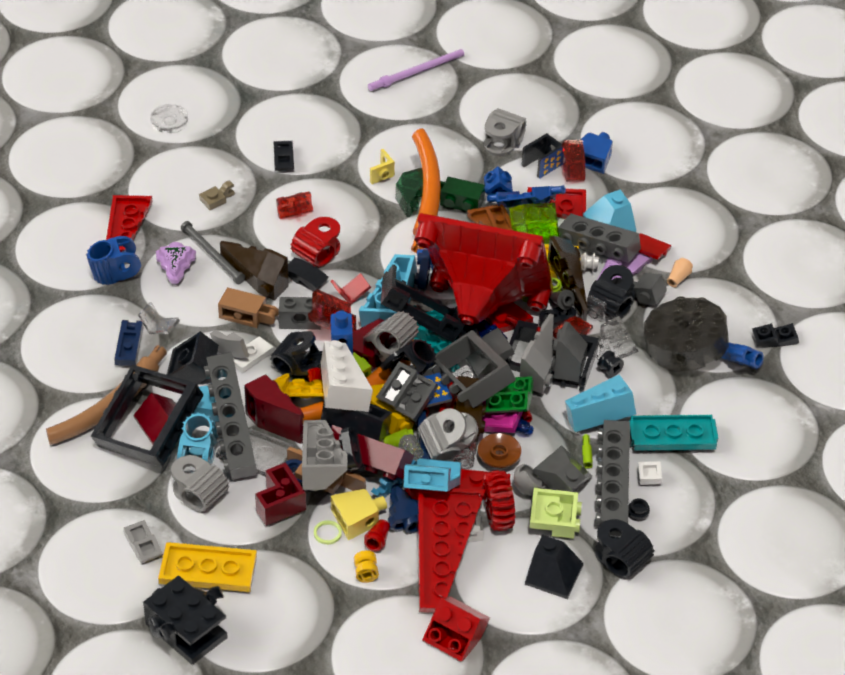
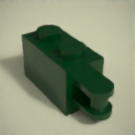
M449 176L445 182L441 181L440 206L465 212L481 208L485 198L484 184Z

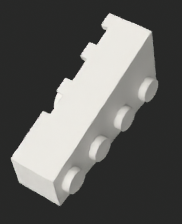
M337 340L324 341L320 364L325 408L369 412L373 389L346 343Z

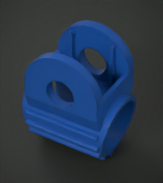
M117 236L108 240H101L87 249L88 253H86L94 280H97V283L102 285H110L120 280L131 278L141 268L140 259L135 254V243L129 237ZM119 246L125 247V250L120 252ZM124 263H129L130 266L125 268Z

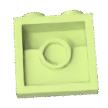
M534 488L530 528L552 530V536L574 538L575 532L579 533L580 519H576V515H581L582 502H578V492Z

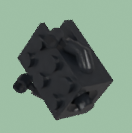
M178 575L162 588L156 589L149 598L143 601L145 624L150 628L153 637L162 638L191 665L195 664L228 638L227 632L218 625L226 619V615L214 606L217 603L216 599L224 598L219 586L203 591L192 587Z

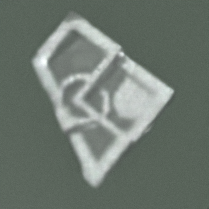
M620 316L601 325V338L598 343L600 352L596 357L597 360L609 350L615 353L616 358L619 357L621 359L639 352Z

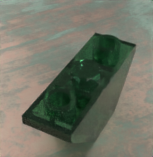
M422 168L403 172L396 183L395 199L406 217L409 218L414 211H417L422 198Z

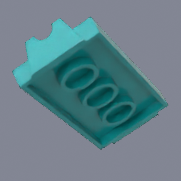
M635 415L630 417V447H633L634 451L716 450L718 433L716 421L712 415Z

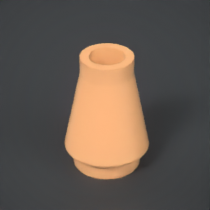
M686 258L676 260L667 283L671 287H677L679 283L692 273V263Z

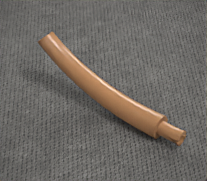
M157 345L148 357H142L136 366L158 372V364L167 355L166 349L162 346L160 348V345ZM121 383L87 410L64 422L46 428L49 445L65 441L95 427ZM142 383L141 386H140V388L138 389L137 393L135 394V396H136L147 384Z

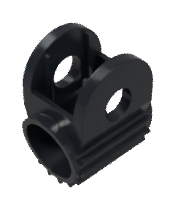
M613 265L606 268L590 288L587 307L616 321L624 317L631 308L636 295L633 274L630 269L623 265Z
M302 331L288 334L271 354L270 360L274 366L273 368L282 375L289 373L290 377H293V375H308L309 369L321 368L322 351H319L314 343L316 340L314 333Z
M415 339L391 354L381 363L380 368L384 371L389 369L392 373L398 362L404 359L410 361L415 367L414 369L420 375H423L434 364L436 353L431 344H428L426 340Z
M610 519L604 521L598 527L597 539L599 542L595 548V555L597 560L614 575L624 579L626 577L630 578L654 556L653 552L655 550L646 534L636 530L625 521ZM612 531H618L622 534V536L620 538L610 536L609 533Z

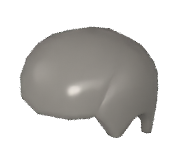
M522 464L515 469L514 484L524 495L533 496L534 488H546V486H542L543 481L537 478L531 466Z

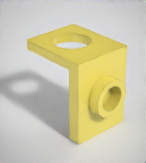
M384 149L380 150V164L370 168L371 184L394 176L395 161Z

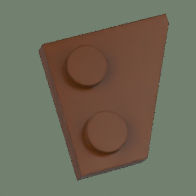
M502 204L500 206L493 205L467 210V217L476 224L516 231L506 208Z

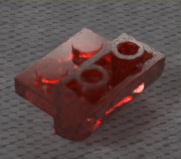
M318 289L312 293V310L308 313L310 322L331 330V314H335L338 311H345L351 314V303ZM352 314V332L357 330L356 315Z

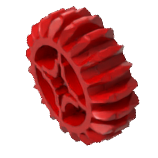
M499 470L485 473L482 485L483 489L486 490L483 499L489 525L493 531L511 529L515 524L516 510L509 476L505 471Z

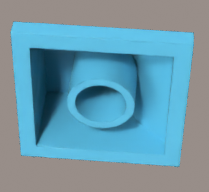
M621 189L604 195L583 213L585 218L633 232L637 231L631 203Z

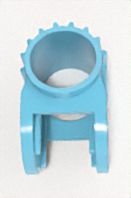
M197 412L194 415L192 413L183 422V433L179 441L177 459L186 455L202 456L203 460L213 464L215 444L218 443L217 438L219 437L217 428L210 416L207 417L205 413L199 414ZM207 426L210 428L208 433L201 438L191 437L197 427Z

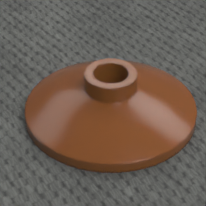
M502 433L490 434L480 441L478 456L485 464L491 467L506 468L514 465L520 459L521 446L510 435Z

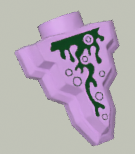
M172 242L168 246L160 247L156 251L157 262L161 263V268L166 270L167 278L174 284L180 282L184 277V271L190 268L191 262L195 261L196 250L179 242Z

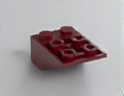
M265 374L245 384L246 415L258 428L294 442L303 443L304 414L300 407H296L291 402L289 395L279 389L276 381L271 380Z

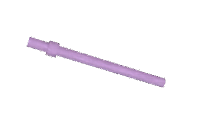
M460 49L391 76L385 75L380 77L379 80L369 83L368 89L372 91L380 87H388L393 82L464 56V51Z

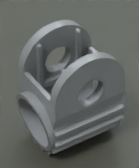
M499 108L493 110L485 122L486 139L484 140V149L486 152L493 156H506L510 154L516 145L520 144L523 140L527 126L526 118ZM500 142L503 143L504 146L496 147L494 144Z
M398 311L363 337L367 343L371 341L381 353L378 355V359L381 362L398 349L408 345L417 336L419 326H417V321L409 313ZM383 332L391 333L397 340L389 345L388 349L381 344L379 339Z
M445 409L426 418L419 426L418 431L431 459L447 460L459 455L461 450L470 446L475 441L478 434V425L476 420L469 414L461 413L455 409Z
M182 456L172 464L171 474L175 480L173 484L174 495L192 510L200 512L207 510L229 488L227 477H225L221 469L215 464H209L198 456ZM186 467H194L196 469L193 473L183 472V469Z

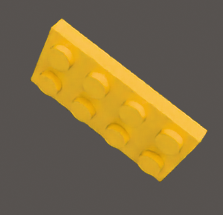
M166 542L158 583L166 585L179 575L192 587L210 589L219 586L221 590L250 592L257 550Z

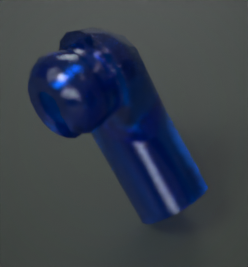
M520 418L515 432L525 436L532 435L534 431L533 426Z

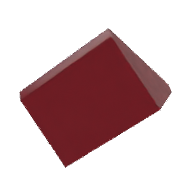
M151 392L135 412L134 419L153 445L176 403L171 398Z

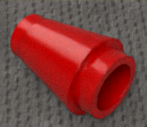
M378 520L365 534L364 544L369 550L379 551L384 548L390 528L386 520Z

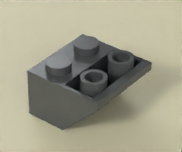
M566 321L562 329H558L557 339L554 340L553 351L556 352L555 357L552 359L551 369L555 370L554 378L579 382L586 363L588 343Z

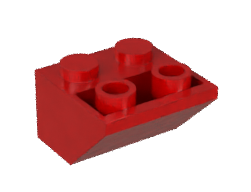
M453 597L440 598L422 640L462 662L482 638L490 617Z

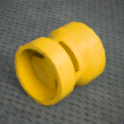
M369 550L360 551L355 554L356 579L365 583L376 580L379 576L378 567L376 566V554Z

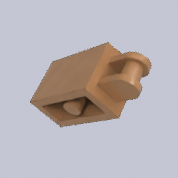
M227 287L218 303L220 319L258 328L260 322L269 325L274 324L275 317L279 315L277 307L266 304V297Z

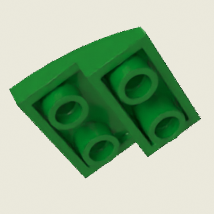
M532 376L515 377L516 380L488 398L486 400L485 413L528 411L533 393L534 380Z

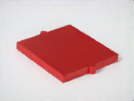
M642 233L639 234L641 244L639 253L659 260L663 255H667V252L671 249L672 245Z

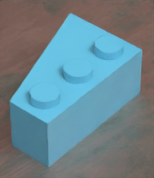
M620 374L565 400L569 424L575 432L602 425L604 420H619L636 415L633 392Z

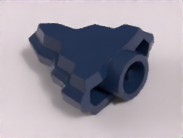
M399 486L391 488L390 502L392 505L389 508L390 517H388L390 530L395 532L405 530L409 534L418 532V500L411 499L408 492Z

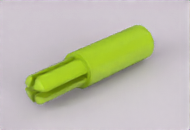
M584 434L582 436L583 467L590 469L593 467L592 446L590 445V435Z

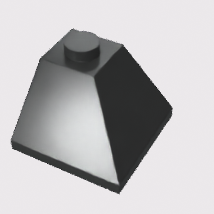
M562 445L533 469V472L551 490L576 492L592 478V475Z

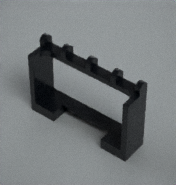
M392 265L390 270L386 271L383 275L381 304L395 312L404 311L409 313L417 321V324L454 342L464 328L462 320L458 317L457 306L449 308L443 305L441 300H434L425 295L424 291H418L408 286L404 280H397V266ZM411 297L443 314L444 317L439 321L408 304L407 301Z
M523 320L517 321L509 342L514 352L519 341L527 343L531 340L534 341L535 334L538 331V324ZM580 334L588 343L586 355L588 358L579 382L554 378V371H551V374L553 375V380L561 382V387H566V384L579 386V391L584 392L598 352L599 338ZM513 355L508 357L505 361L510 369L520 372L521 363L512 361Z

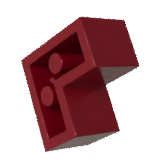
M286 462L267 469V489L255 493L256 512L265 526L306 510V492Z

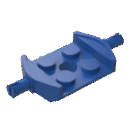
M564 185L532 187V192H525L523 194H520L519 191L496 192V194L488 195L487 201L488 203L497 202L498 206L502 204L504 207L549 203L552 199L556 200V194H564L566 188Z

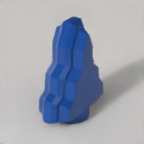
M726 341L715 346V351L719 358L756 370L763 364V353L749 346Z

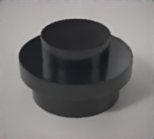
M634 499L628 505V514L634 519H645L650 513V507L644 499Z

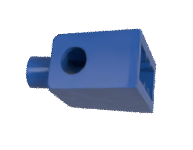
M601 132L599 135L587 133L572 147L570 163L604 174L612 154L613 141L606 132Z
M345 311L331 314V341H338L341 338L346 339V345L353 355L352 314Z

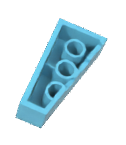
M395 254L384 270V273L388 272L392 265L397 266L396 279L399 281L404 280L408 286L414 288L415 274L418 273L415 255ZM382 279L377 281L375 290L368 295L366 304L359 309L361 327L379 318L386 320L397 313L381 304Z

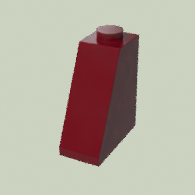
M380 318L353 332V353L355 352L358 356L364 358L371 365L372 372L381 362L378 359V355L381 353L371 341L367 343L363 337L384 321ZM383 332L379 336L381 344L387 349L389 345L397 341L389 332ZM341 338L338 340L342 343H346V339Z

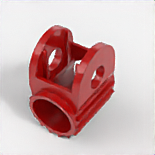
M330 217L313 219L305 227H300L297 230L290 244V249L315 267L319 268V266L328 264L340 252V242L337 239L340 234L339 222ZM326 226L330 228V230L323 232L320 231L319 228Z

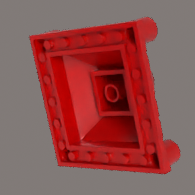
M419 213L417 220L419 225L414 240L419 247L428 249L433 265L429 285L436 292L448 290L450 285L455 294L458 317L462 320L463 324L469 326L478 324L496 311L498 307L520 300L523 296H529L527 304L531 310L541 312L547 308L549 297H551L554 289L543 236Z

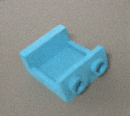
M420 458L417 460V465L406 464L404 469V488L448 492L458 486L461 480V462Z

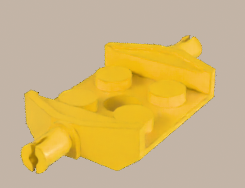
M289 373L275 380L279 389L283 393L288 394L289 397L309 399L321 396L324 400L322 380L309 382L304 379H294L290 381Z

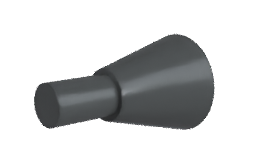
M570 290L553 292L549 300H552L561 309L568 310L573 306L575 296Z

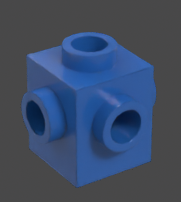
M499 166L484 176L485 193L488 195L496 194V192H513L512 176Z

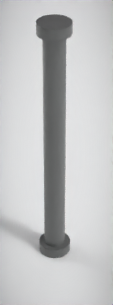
M185 221L181 225V230L184 233H188L229 273L236 284H241L245 280V275L242 272H238L193 228L191 222Z

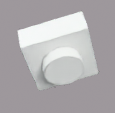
M660 461L638 462L640 485L662 484Z

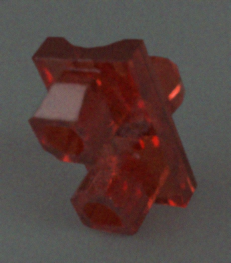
M310 191L277 198L278 218L300 217L304 213L312 212L313 206Z

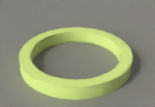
M322 521L314 528V537L322 544H334L342 536L340 525L334 521ZM323 525H333L338 529L339 534L332 540H323L318 537L317 530Z

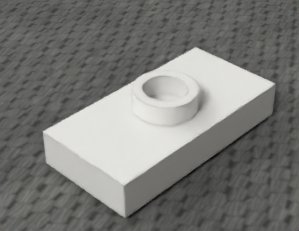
M260 336L246 345L249 357H233L235 368L241 373L245 372L273 353V346Z

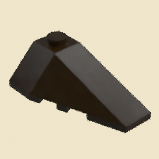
M551 236L549 238L548 261L561 281L564 290L573 292L575 296L573 306L582 322L587 321L588 307L580 263V251L577 247H574L571 240Z
M220 242V254L238 272H242L245 275V281L262 296L275 301L289 287L288 257L267 248L262 251L257 250L256 246L246 248L239 243Z

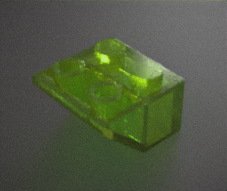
M555 203L522 204L509 208L511 226L514 231L543 236L544 243H549L551 236L559 237Z

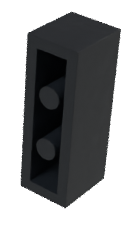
M324 402L321 420H326L329 425L343 429L352 426L357 434L381 441L388 434L392 412L371 403L369 412L325 408Z

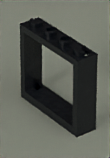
M132 365L124 376V380L118 390L115 391L110 404L104 410L97 426L94 427L91 438L100 448L163 467L183 433V422L186 421V417H190L194 413L204 394L196 383ZM142 383L182 394L150 451L111 439L113 432Z

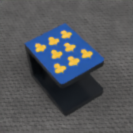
M546 133L523 147L521 165L526 167L538 159L537 177L540 179L563 165L565 146Z

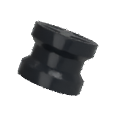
M609 350L599 358L597 366L601 370H606L607 375L610 377H614L622 370L624 361L619 357L616 358L615 353Z

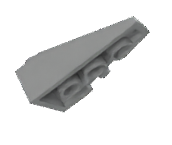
M549 314L545 319L540 332H536L534 341L531 340L521 357L520 377L532 376L534 380L533 391L542 394L546 386L550 387L553 380V375L551 374L553 314Z
M304 420L302 449L303 490H325L347 471V453L341 449V443L334 438V433L326 420Z

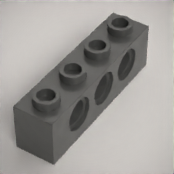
M570 214L558 227L560 238L571 240L574 246H579L580 249L627 263L641 249L639 233L575 214Z

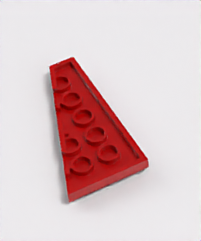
M453 488L448 492L418 489L419 612L434 613L440 598L448 597L486 489Z

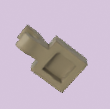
M226 181L220 189L216 186L199 194L200 201L211 211L227 203L226 198L235 194L231 189L234 187V184L231 181Z

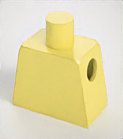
M365 489L331 496V511L347 540H351L370 530L379 520V511L387 509V503L383 496L372 499Z

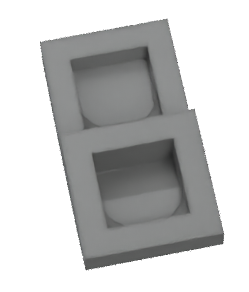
M218 330L210 333L212 340L219 345V353L232 352L235 358L249 357L244 339L233 332L227 336Z
M145 520L124 527V534L141 563L163 555L155 536L151 534Z

